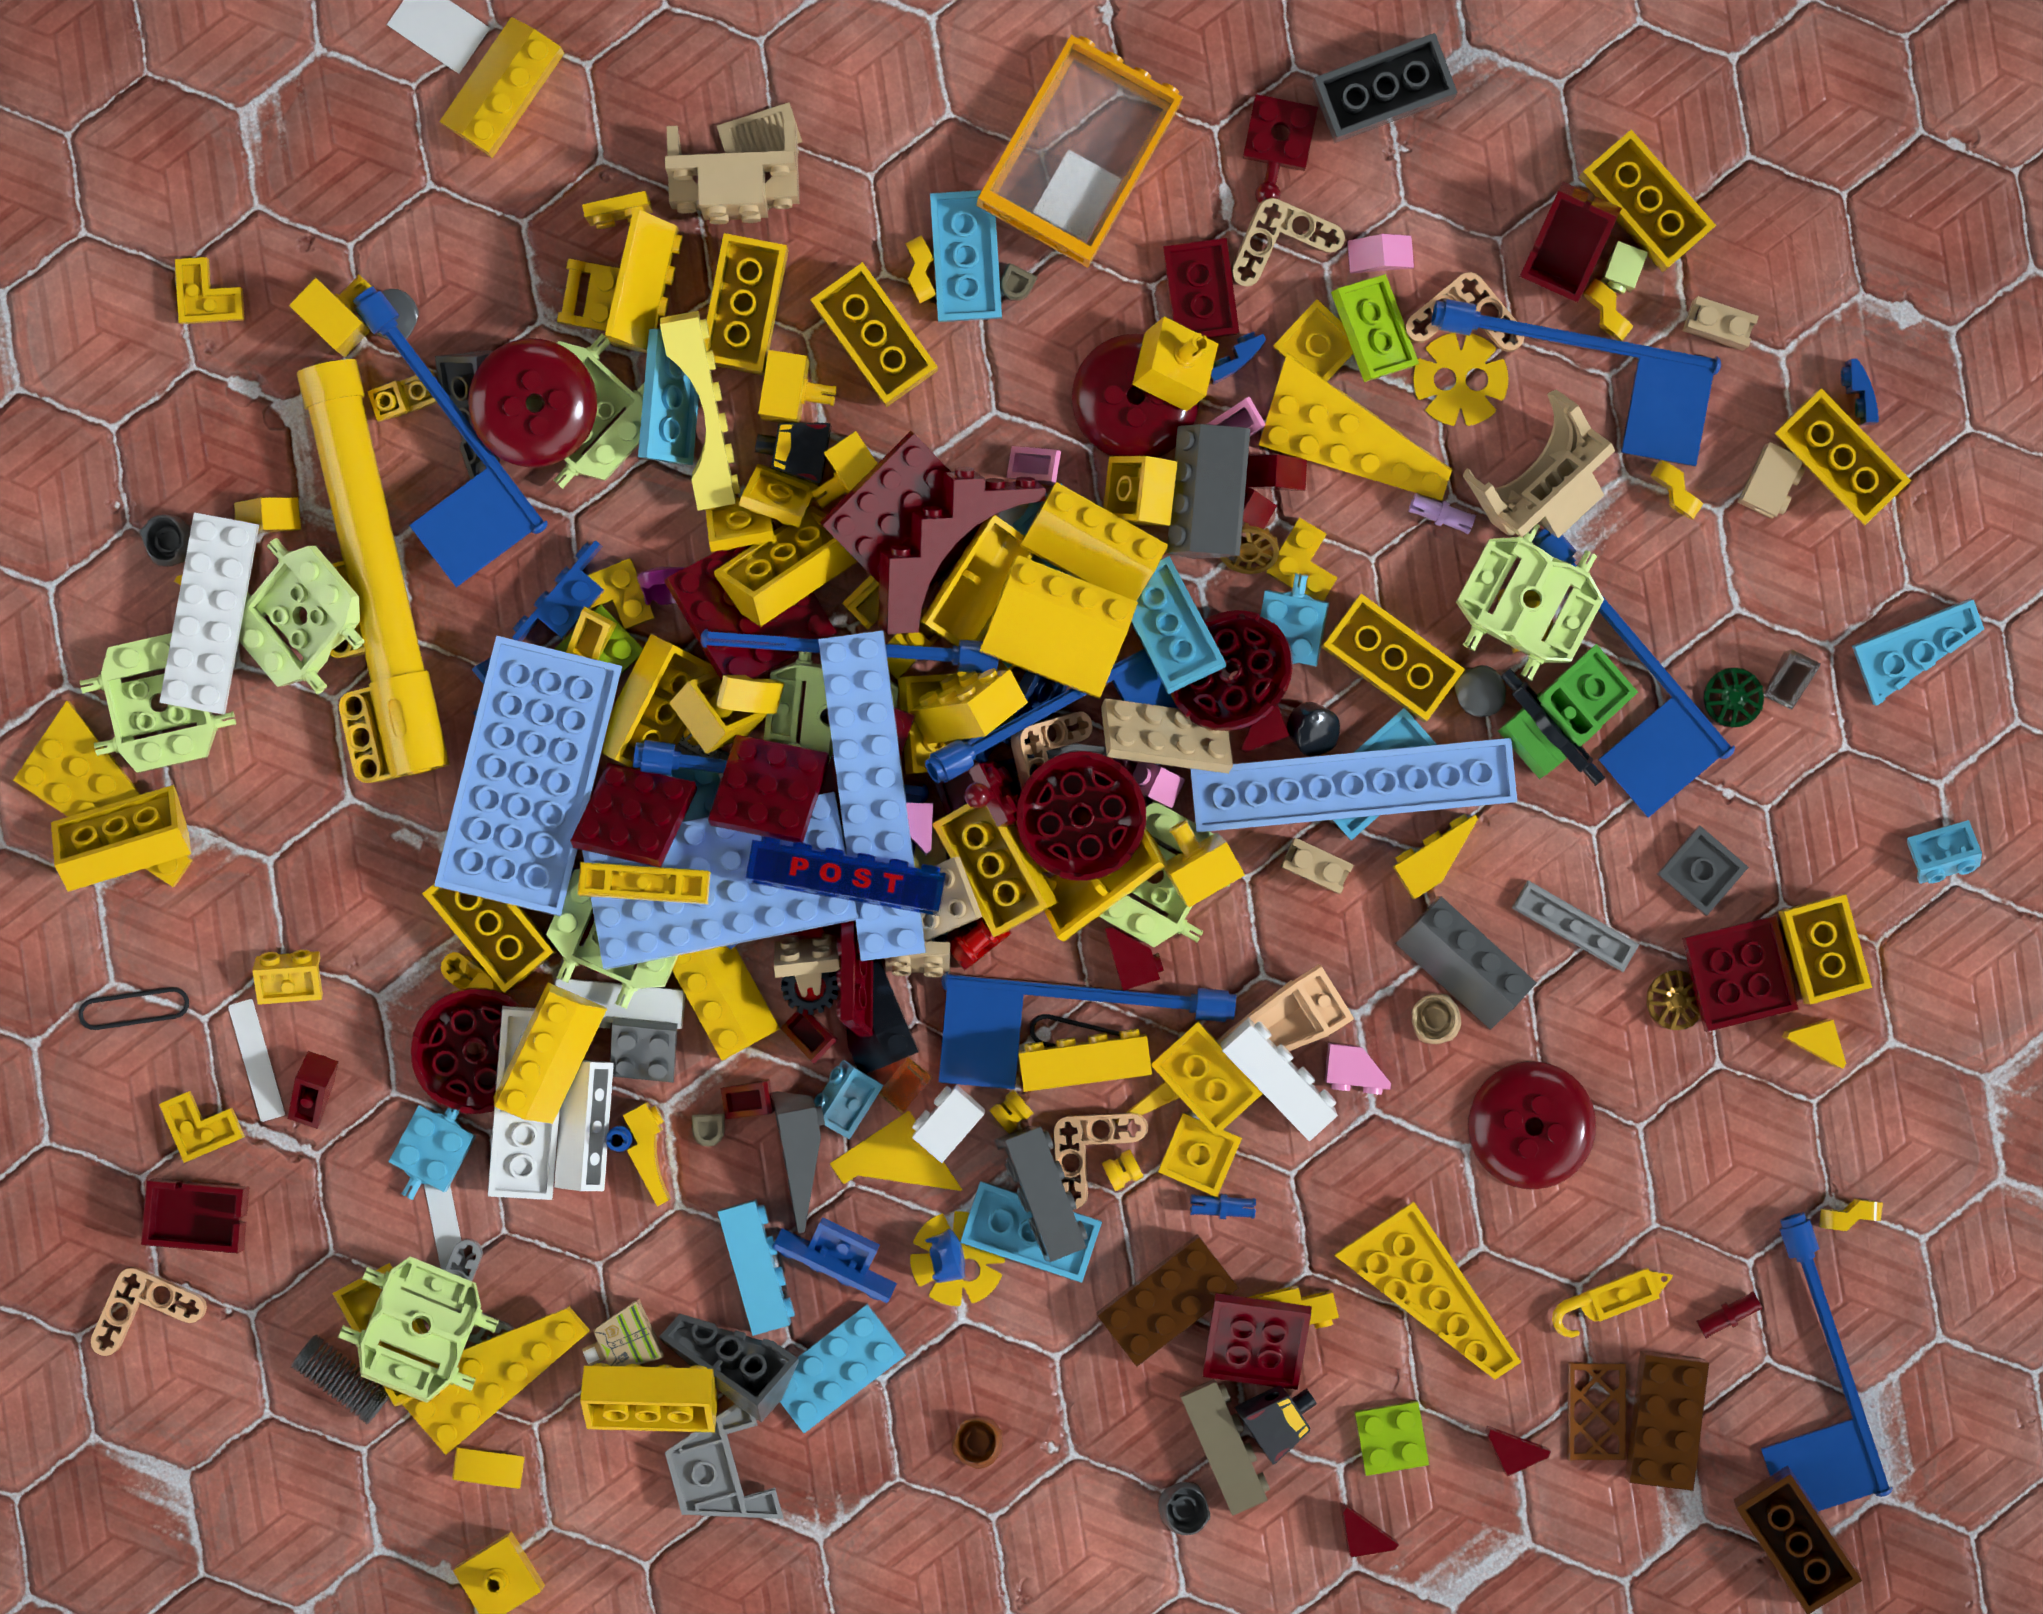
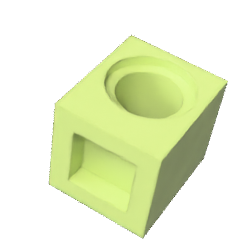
M1618 241L1613 246L1601 281L1607 283V286L1616 293L1624 294L1625 291L1631 292L1636 286L1648 252Z

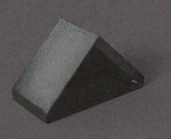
M1792 649L1784 651L1764 692V696L1792 710L1818 671L1821 663Z

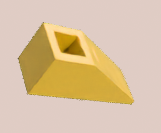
M1466 813L1462 814L1449 823L1452 829L1442 835L1439 831H1436L1422 840L1425 846L1414 852L1412 848H1409L1395 857L1398 863L1393 865L1392 868L1412 899L1418 898L1444 880L1478 820L1476 815L1468 818Z

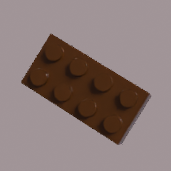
M1197 1234L1097 1312V1316L1135 1366L1138 1367L1209 1312L1214 1305L1215 1293L1231 1295L1238 1289V1286Z
M1640 1351L1625 1479L1629 1483L1694 1491L1709 1362L1705 1359Z
M1788 1465L1734 1499L1737 1511L1806 1614L1814 1612L1862 1581L1858 1569Z

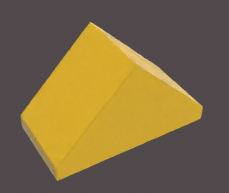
M256 498L234 503L235 520L259 524L258 533L301 530L299 498Z
M584 606L566 653L599 660L617 623Z
M1825 1019L1784 1031L1782 1038L1833 1066L1844 1069L1846 1061L1834 1020Z

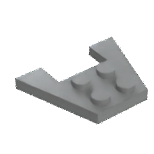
M736 1404L716 1417L715 1432H693L665 1452L682 1515L784 1519L775 1487L747 1496L743 1494L727 1434L754 1427L758 1424L756 1418Z

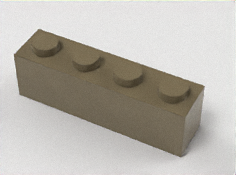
M1213 1379L1181 1393L1180 1397L1232 1516L1268 1501L1265 1492L1270 1490L1263 1472L1259 1474L1255 1472L1252 1462L1257 1461L1251 1444L1247 1443L1244 1445L1239 1433L1245 1430L1238 1414L1231 1415L1226 1404L1231 1402V1398L1225 1385L1218 1386L1216 1380Z

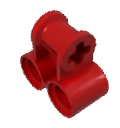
M981 917L950 941V953L965 971L1006 939L1012 932L1009 930L1006 933L993 937L984 918Z

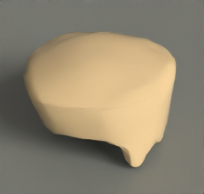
M1442 993L1428 994L1421 998L1412 1009V1025L1418 1039L1423 1043L1442 1044L1453 1040L1457 1036L1461 1027L1460 1011L1457 1004L1448 995Z

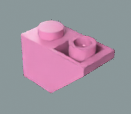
M1114 759L1131 773L1138 783L1143 796L1169 808L1173 807L1184 784V778L1153 763Z
M1328 1043L1324 1081L1332 1083L1331 1089L1350 1091L1351 1085L1362 1086L1363 1093L1382 1095L1383 1089H1391L1390 1081L1362 1047Z

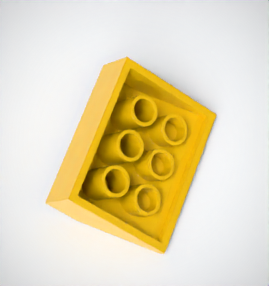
M636 208L633 209L605 336L615 347L647 354L649 329H659L657 328L659 316L665 317L669 298L664 297L666 285L672 286L676 267L671 266L673 254H679L683 236L678 235L679 229L676 225Z
M1017 555L1010 566L979 652L1100 698L1128 632L1138 602Z

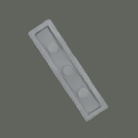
M1527 880L1512 906V909L1621 972L1625 971L1640 945Z

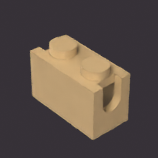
M1697 296L1692 300L1682 331L1743 351L1750 345V333L1753 326L1757 323L1759 316Z
M1771 442L1765 444L1737 503L1771 519L1774 516L1777 517L1778 513L1783 515L1791 501V497L1787 494L1792 484L1797 486L1805 472V468L1801 467L1803 462L1794 453Z
M1293 838L1280 867L1330 891L1341 894L1344 888L1343 884L1354 865L1298 838Z

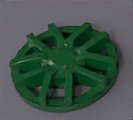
M1727 668L1721 670L1710 678L1705 687L1704 705L1706 711L1715 722L1725 727L1736 728L1745 726L1755 720L1763 709V686L1754 674L1745 669ZM1731 673L1733 685H1727L1724 674ZM1736 673L1743 674L1748 678L1739 684ZM1718 678L1723 690L1711 688ZM1752 680L1756 688L1746 693L1743 687ZM1758 692V704L1748 697ZM1710 693L1721 694V701L1710 702ZM1746 703L1756 708L1752 715L1743 708ZM1723 705L1719 716L1714 713L1711 706ZM1727 709L1733 711L1730 722L1723 720ZM1738 711L1747 719L1736 722Z

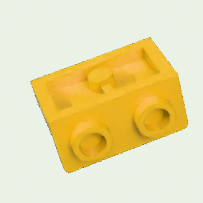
M297 950L288 954L267 952L261 956H256L252 972L257 1004L322 1000L323 991L319 971L320 952Z

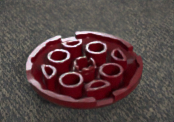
M1144 334L1120 335L1101 343L1087 355L1074 379L1072 406L1076 422L1087 440L1098 450L1111 457L1150 456L1158 458L1170 452L1176 447L1178 426L1193 425L1198 413L1199 402L1186 412L1144 390L1142 391L1145 395V400L1141 404L1135 405L1128 401V391L1134 388L1140 389L1132 385Z
M528 338L502 345L491 352L479 365L469 388V414L473 429L478 438L494 455L517 466L545 467L568 458L586 441L595 422L597 394L588 369L569 349L549 340ZM533 393L539 395L542 400L541 409L537 412H531L526 407V399Z
M1234 610L1221 612L1204 619V622L1226 662V667L1172 692L1171 696L1179 710L1186 717H1189L1193 723L1210 730L1233 731L1257 723L1277 707L1291 681L1293 657L1288 640L1274 622L1272 623L1261 617L1258 613ZM1238 671L1237 674L1233 676V679L1230 680L1229 676L1233 672Z
M1072 751L1049 759L1040 765L1028 778L1018 800L1017 827L1026 851L1038 865L1064 879L1075 881L1094 880L1117 871L1135 853L1145 832L1146 805L1138 783L1120 763L1100 753ZM1079 806L1088 808L1091 813L1090 819L1084 824L1076 823L1072 818V812Z
M465 988L444 995L427 1008L414 1029L410 1051L414 1074L423 1090L440 1105L443 1104L466 1114H483L494 1111L502 1006L522 1007L517 1001L492 989ZM471 1042H477L484 1046V1050L476 1055L469 1053L466 1048Z
M1525 1061L1511 1064L1498 1070L1481 1085L1474 1097L1468 1116V1135L1475 1156L1492 1176L1513 1187L1530 1190L1543 1189L1567 1180L1587 1160L1596 1136V1116L1588 1093L1571 1074L1552 1064ZM1537 1117L1541 1121V1129L1537 1134L1530 1135L1525 1130V1123L1529 1118Z

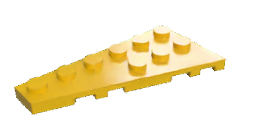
M1289 353L1286 354L1259 446L1440 501L1443 500L1452 468L1422 447L1417 446L1403 436L1401 432L1383 422L1374 413L1340 389L1325 381L1320 375L1308 369Z
M70 701L65 702L13 779V781L67 817L141 795L110 753L96 755L95 750L103 749L104 747L94 748V743L100 741L96 738L88 724L79 716ZM187 855L146 868V870L170 886L175 887L193 860Z
M1414 1201L1333 1254L1494 1380L1521 1363V1360Z
M570 1306L536 1319L531 1323L464 1348L457 1368H459L458 1372L476 1378L471 1391L455 1384H449L428 1403L414 1398L402 1405L443 1453L447 1455L582 1339L590 1330Z

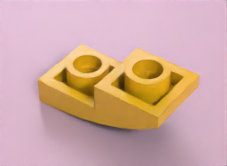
M417 375L402 381H393L367 391L377 422L398 417L437 403Z
M723 675L716 706L742 712L777 714L784 683L776 679H752L746 675Z
M456 1447L452 1480L520 1489L525 1457Z

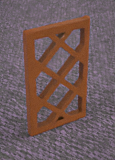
M1568 1362V1461L1626 1460L1625 1363ZM1575 1370H1586L1593 1378L1579 1391L1575 1387ZM1592 1370L1600 1371L1597 1374H1595ZM1608 1370H1619V1386L1614 1391L1600 1379ZM1596 1382L1610 1394L1597 1408L1584 1396ZM1579 1399L1593 1411L1580 1424L1574 1420V1404ZM1615 1399L1618 1402V1420L1612 1425L1601 1411ZM1596 1415L1609 1427L1597 1441L1583 1429ZM1579 1432L1592 1444L1585 1453H1574V1437ZM1614 1432L1618 1436V1453H1607L1600 1445Z

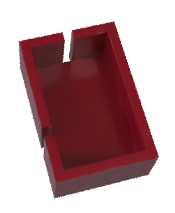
M1563 182L1519 277L1578 303L1622 208L1596 196L1592 202L1587 199L1590 193Z
M158 1178L147 1180L141 1245L236 1254L244 1251L246 1222L240 1221V1218L247 1216L250 1187L192 1181L183 1183L181 1180Z

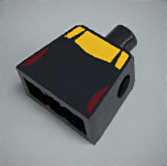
M779 423L776 437L763 434L757 435L755 453L772 455L771 468L773 470L821 486L826 463L824 452L828 450L832 429L831 423Z
M1276 1386L1238 1404L1234 1408L1264 1454L1274 1465L1310 1432L1311 1428L1302 1414L1317 1405L1307 1388L1291 1398L1282 1386Z

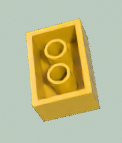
M993 668L981 674L973 671L961 677H958L957 674L946 677L940 682L941 687L921 696L918 700L919 704L910 710V713L916 715L914 719L927 744L957 739L985 737L1028 702L1010 669L996 671Z
M1838 894L1778 911L1804 1004L1811 1005L1872 988L1846 894Z

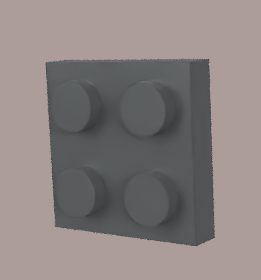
M1699 825L1657 875L1707 916L1749 867Z
M613 1017L610 1062L614 1063L613 1077L674 1083L678 1024Z

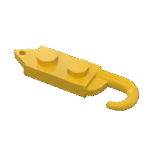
M1646 1267L1563 1300L1553 1311V1327L1564 1337L1572 1338L1579 1336L1580 1332L1578 1330H1568L1564 1327L1562 1319L1566 1313L1581 1308L1590 1320L1603 1321L1659 1299V1294L1672 1279L1673 1275L1649 1271ZM1662 1276H1666L1665 1281L1661 1280Z

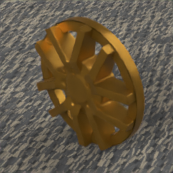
M1244 523L1242 533H1246V537L1241 536L1240 556H1233L1235 557L1233 562L1227 557L1220 558L1228 568L1239 573L1258 574L1270 569L1278 559L1279 546L1277 538L1269 533L1268 528L1262 529L1249 526V523ZM1240 561L1247 562L1246 567L1240 566L1238 564L1240 563ZM1256 562L1260 566L1251 567V564Z
M1680 970L1667 971L1657 976L1650 984L1646 997L1647 1009L1652 1019L1661 1027L1669 1030H1683L1692 1027L1700 1019L1699 1008L1691 1003L1696 1000V995L1689 997L1687 993L1688 990L1693 988L1691 974ZM1676 975L1675 988L1672 987L1670 976ZM1682 976L1689 979L1691 983L1683 986ZM1664 979L1666 990L1657 989V985ZM1653 992L1663 995L1662 1002L1653 1001ZM1653 1005L1664 1006L1660 1016L1656 1014ZM1687 1008L1695 1013L1692 1019L1685 1012ZM1668 1012L1673 1013L1670 1024L1664 1021ZM1679 1016L1686 1022L1685 1024L1676 1025Z

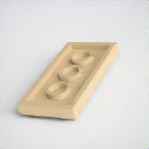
M1105 698L1101 709L1107 757L1229 774L1233 763L1228 731H1215L1203 728L1193 723L1178 708Z

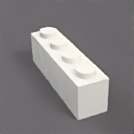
M556 978V986L607 1007L599 1028H611L613 1017L677 1023V1029L683 1028L686 999L683 989L663 987L638 989L637 992L634 991L626 1009L614 1004L621 991V983L570 979L569 983Z
M1248 1017L1220 1043L1222 1051L1308 1141H1311L1338 1116L1334 1107L1337 1102L1328 1091L1323 1089L1320 1092L1312 1084L1315 1079L1303 1066L1298 1069L1291 1062L1294 1057L1282 1044L1276 1046L1269 1039L1272 1034L1260 1021L1255 1024Z
M583 1060L560 1107L555 1188L575 1191H604L608 1147L606 1137L609 1132L614 1063Z

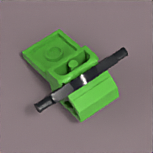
M1597 644L1591 647L1550 686L1538 694L1535 693L1526 681L1522 682L1511 668L1505 671L1500 677L1513 690L1512 695L1523 708L1506 722L1498 732L1504 739L1511 738L1512 748L1533 773L1541 779L1567 758L1580 773L1582 771L1585 773L1594 786L1604 780L1605 776L1592 763L1593 758L1582 745L1600 730L1601 726L1631 700L1638 691Z

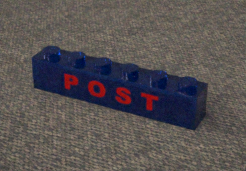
M762 836L761 841L752 840L745 877L747 883L940 916L947 879L946 873L940 872V867L923 864L921 869L908 867L909 862L899 859H890L889 863L876 861V856L858 853L857 858L844 856L845 851L835 848H825V852L812 850V845L801 842H793V847L781 845L779 839Z

